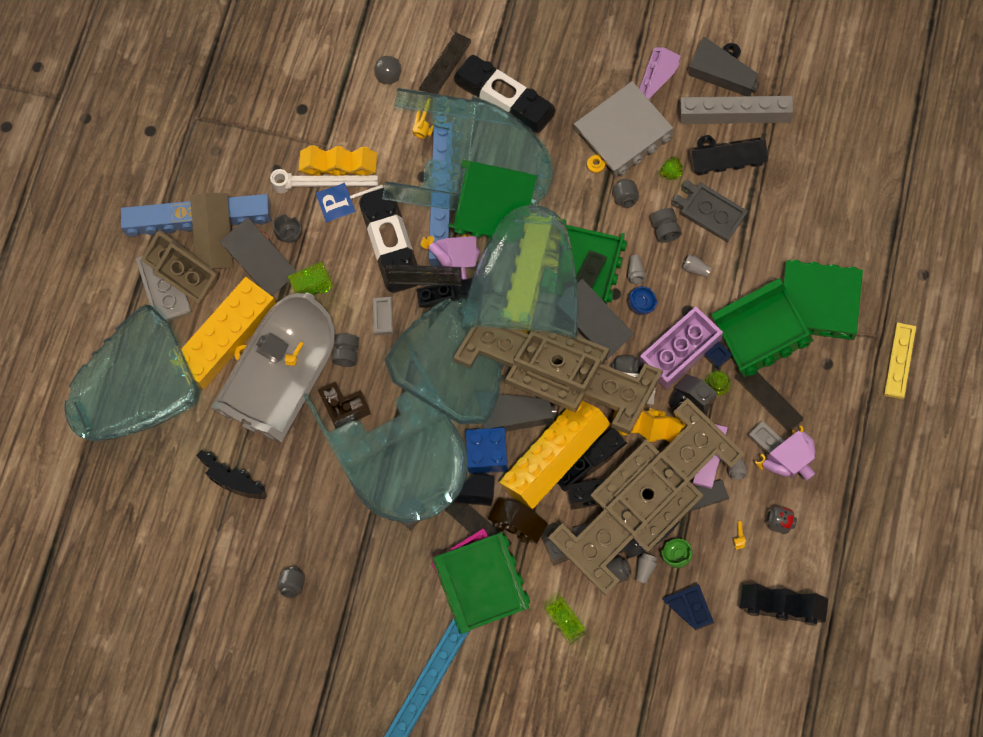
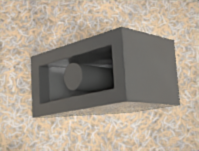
M688 374L674 387L675 390L681 392L702 412H705L716 400L717 392L703 380Z
M556 522L546 526L541 536L553 566L569 560L548 539L559 527Z

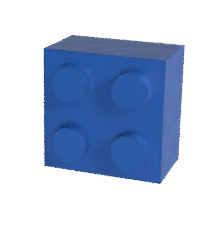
M505 428L466 430L469 474L508 472Z

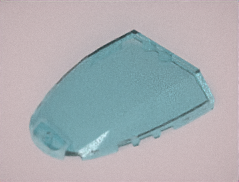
M526 205L512 210L501 220L492 234L476 268L465 306L462 322L463 330L482 326L553 332L577 339L578 294L575 261L567 228L555 212L544 206Z
M449 298L433 306L427 313H423L417 321L415 320L404 331L386 356L385 363L393 383L458 424L486 423L500 392L499 384L503 378L501 370L504 364L480 354L471 369L453 362L454 355L484 307L469 299L461 298L458 301H451Z
M143 305L115 328L116 332L110 338H106L103 341L104 345L98 351L92 353L93 357L87 364L82 365L69 385L71 391L68 400H65L64 410L67 422L77 436L91 441H105L132 435L162 424L195 405L199 389L171 325L150 305Z

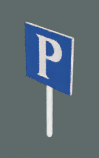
M345 183L317 192L316 196L325 221L329 222L355 213L351 199L381 189L383 185L353 195H349Z

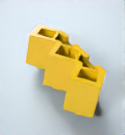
M310 145L300 151L298 171L311 176H321V173L331 174V176H347V174L368 176L376 173L377 152L370 150L368 147H360L350 152L342 146H335L328 151L319 149L318 146Z
M650 408L649 411H642L631 433H639L649 442L665 439L671 443L687 426L677 417L666 416L665 411ZM614 410L613 420L618 413L616 410ZM617 430L621 435H629Z

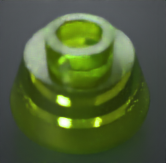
M677 156L670 157L659 171L661 177L669 180L675 178L677 180L681 176L683 165Z
M713 371L705 379V382L717 392V396L725 395L731 388V379L725 372Z

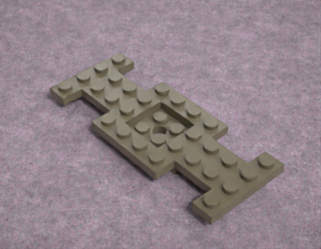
M488 300L454 355L453 362L471 369L479 354L511 367L510 372L505 378L506 384L573 412H576L583 399L587 398L618 411L612 422V428L629 435L631 434L657 386L663 370L645 363L638 377H633L603 364L609 354V348L542 321H539L535 330L531 331L530 334L500 323L504 306ZM560 359L563 362L559 365H556L552 361Z
M688 398L673 412L687 427L661 453L646 439L590 495L604 510L578 537L563 523L548 537L604 595L620 581L606 565L632 539L648 553L704 496L689 481L715 455L731 468L745 454ZM643 490H651L653 498L651 500L644 499L642 496Z

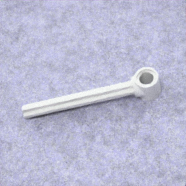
M278 169L273 171L270 177L273 189L281 194L292 190V187H334L345 183L346 187L378 186V175L292 176V173ZM278 180H284L282 183H277Z

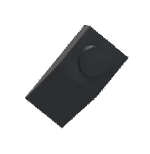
M488 474L474 475L454 490L452 503L492 506L495 476H489Z

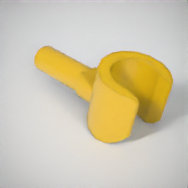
M299 342L293 355L286 354L285 365H296L297 356L304 344L303 342Z
M742 521L737 522L738 537L733 539L736 550L744 548L746 543L743 535Z

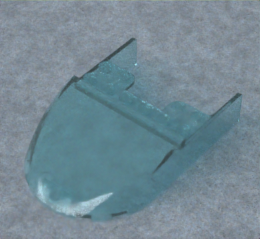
M403 88L397 89L395 107L432 112V124L437 128L449 130L445 160L431 159L426 163L422 186L386 181L382 199L457 211L466 168L461 167L463 159L537 175L530 210L537 206L546 196L553 176L550 154L540 138L516 116L493 103L473 96L470 100Z
M404 341L402 343L405 353L421 379V384L397 398L396 406L401 414L397 418L369 433L366 432L363 425L358 421H351L332 432H327L307 394H304L303 397L346 477L364 505L375 514L388 520L417 522L439 514L456 499L466 480L468 457L459 432L409 345Z

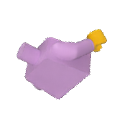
M471 234L436 241V243L433 236H428L427 240L423 237L420 243L424 249H429L436 256L445 271H455L456 281L467 279L466 269L475 267L480 254V250L476 245V236Z
M799 426L797 432L792 430V436L769 453L768 459L761 454L760 458L762 461L754 462L758 469H766L772 473L784 477L789 476L790 478L800 473L808 481L816 474L809 466L814 461L816 454L814 440L804 432L803 426Z

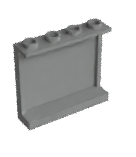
M633 81L574 123L575 132L579 136L582 135L613 171L614 178L626 174L631 166L638 165L646 155L653 154L661 144L668 143L673 137V127Z

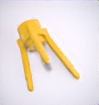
M430 96L425 104L421 119V107H418L415 124L412 129L413 135L421 139H425L426 136L431 137L434 130V124L429 128V123L424 121L431 102ZM449 107L443 111L435 123L441 122L450 110Z

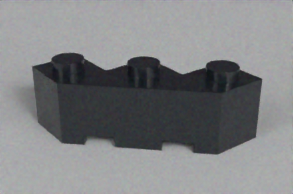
M760 584L742 585L739 608L747 611V614L751 616L764 615L776 617L777 620L781 621L794 620L816 626L817 623L826 622L828 598L816 593L799 594L789 589H769Z

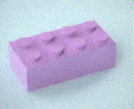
M695 306L640 355L641 366L643 367L646 363L663 370L659 383L667 390L703 358L707 351L722 340L723 332Z

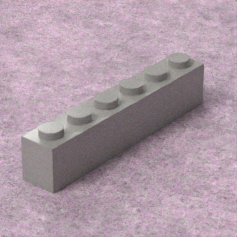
M792 96L681 97L680 124L791 123L793 115Z

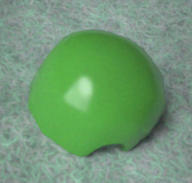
M675 538L666 542L663 550H661V554L666 564L672 568L679 569L685 567L691 561L693 550L687 541Z

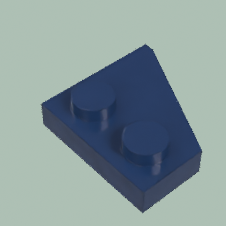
M700 585L663 598L664 602L695 630L714 623Z

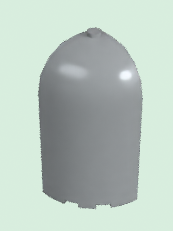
M308 292L305 294L296 293L288 295L278 301L266 313L219 392L211 409L230 421L235 419L240 423L242 422V427L256 433V431H259L265 438L278 442L283 441L327 363L334 346L335 328L330 314L315 300L316 297ZM271 333L288 344L279 362L274 363L256 352L258 348L256 343L262 335L265 336ZM299 342H303L304 344L297 356L296 365H285L286 354L293 355Z

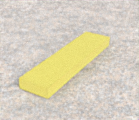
M902 323L896 324L884 396L902 400L905 397L916 326Z

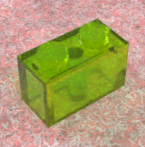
M322 261L288 276L295 294H305L306 292L312 295L328 292L333 287Z
M562 596L545 608L547 616L569 645L586 634L585 627Z

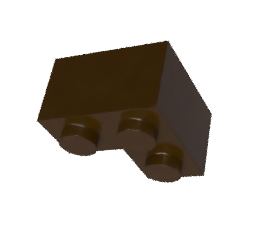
M336 382L318 389L336 430L371 414L361 390L343 398Z
M503 499L497 500L488 517V520L494 523V528L502 532L506 530L509 533L518 535V540L525 544L529 542L537 544L548 524L524 504Z

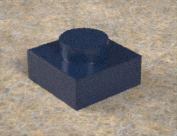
M717 342L705 353L704 357L719 369L732 357V354L720 342Z

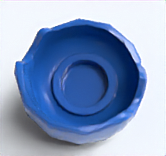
M643 286L635 288L630 293L628 299L630 309L639 315H647L654 311L658 302L654 292L650 288Z

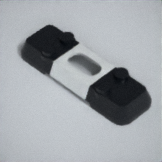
M470 55L454 75V81L459 87L473 96H478L508 115L513 121L530 132H541L555 115V106L539 96L534 89H528L493 67L491 62H485L476 55ZM497 79H501L513 86L517 92L514 97L506 98L492 89V83Z
M381 188L365 193L360 198L359 205L386 289L389 292L396 293L416 287L421 282V274L394 192L388 188ZM391 223L394 226L398 238L396 246L389 248L384 245L379 231L382 224Z

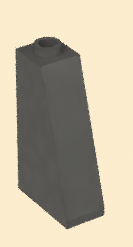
M703 37L690 65L689 76L744 96H751L753 91L756 92L760 83L757 81L758 73L709 39Z
M478 393L483 429L505 428V432L553 424V417H556L555 406H551L549 401L541 398Z

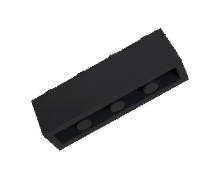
M763 137L689 148L691 168L697 175L707 174L710 170L723 172L729 167L742 169L745 168V165L749 164L761 166L763 162H768L766 139Z

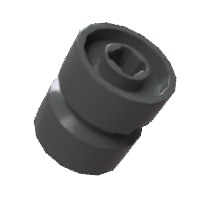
M664 208L651 215L659 242H671L682 235L680 226L676 222L677 217L674 209Z
M346 333L335 335L334 346L336 349L333 350L332 363L343 367L355 366L357 362V353L355 351L359 347V338Z

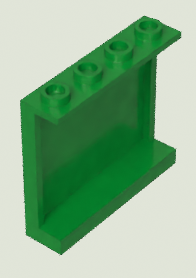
M463 159L461 167L466 168L455 221L454 224H448V226L454 228V232L465 234L468 231L471 232L472 236L482 237V234L488 235V239L497 241L499 237L504 238L505 242L515 244V240L520 241L524 236V224L528 219L537 175Z
M559 218L540 285L541 293L561 298L583 279L608 305V302H612L614 291H611L612 286L616 285L618 280L617 268L622 266L623 257H620L621 252H625L627 247L625 233L618 237L567 225L566 220Z
M795 259L786 260L783 284L810 335L855 340L858 328L863 270L857 267H839L836 264L820 265L818 262L804 263Z
M780 278L711 314L719 329L723 332V337L744 377L756 374L759 369L773 365L780 358L789 357L794 351L806 348L814 341Z
M502 532L432 558L459 634L529 609L530 598L527 592L524 593L522 589L523 579L520 573L517 574L515 570L516 560L513 554L510 555L507 548L510 547L506 535L503 536Z

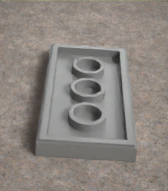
M142 257L136 258L156 325L193 314L188 297L153 273L154 269L142 262Z

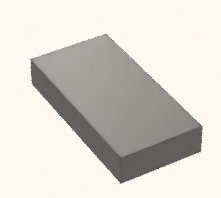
M392 297L373 298L375 336L393 334Z

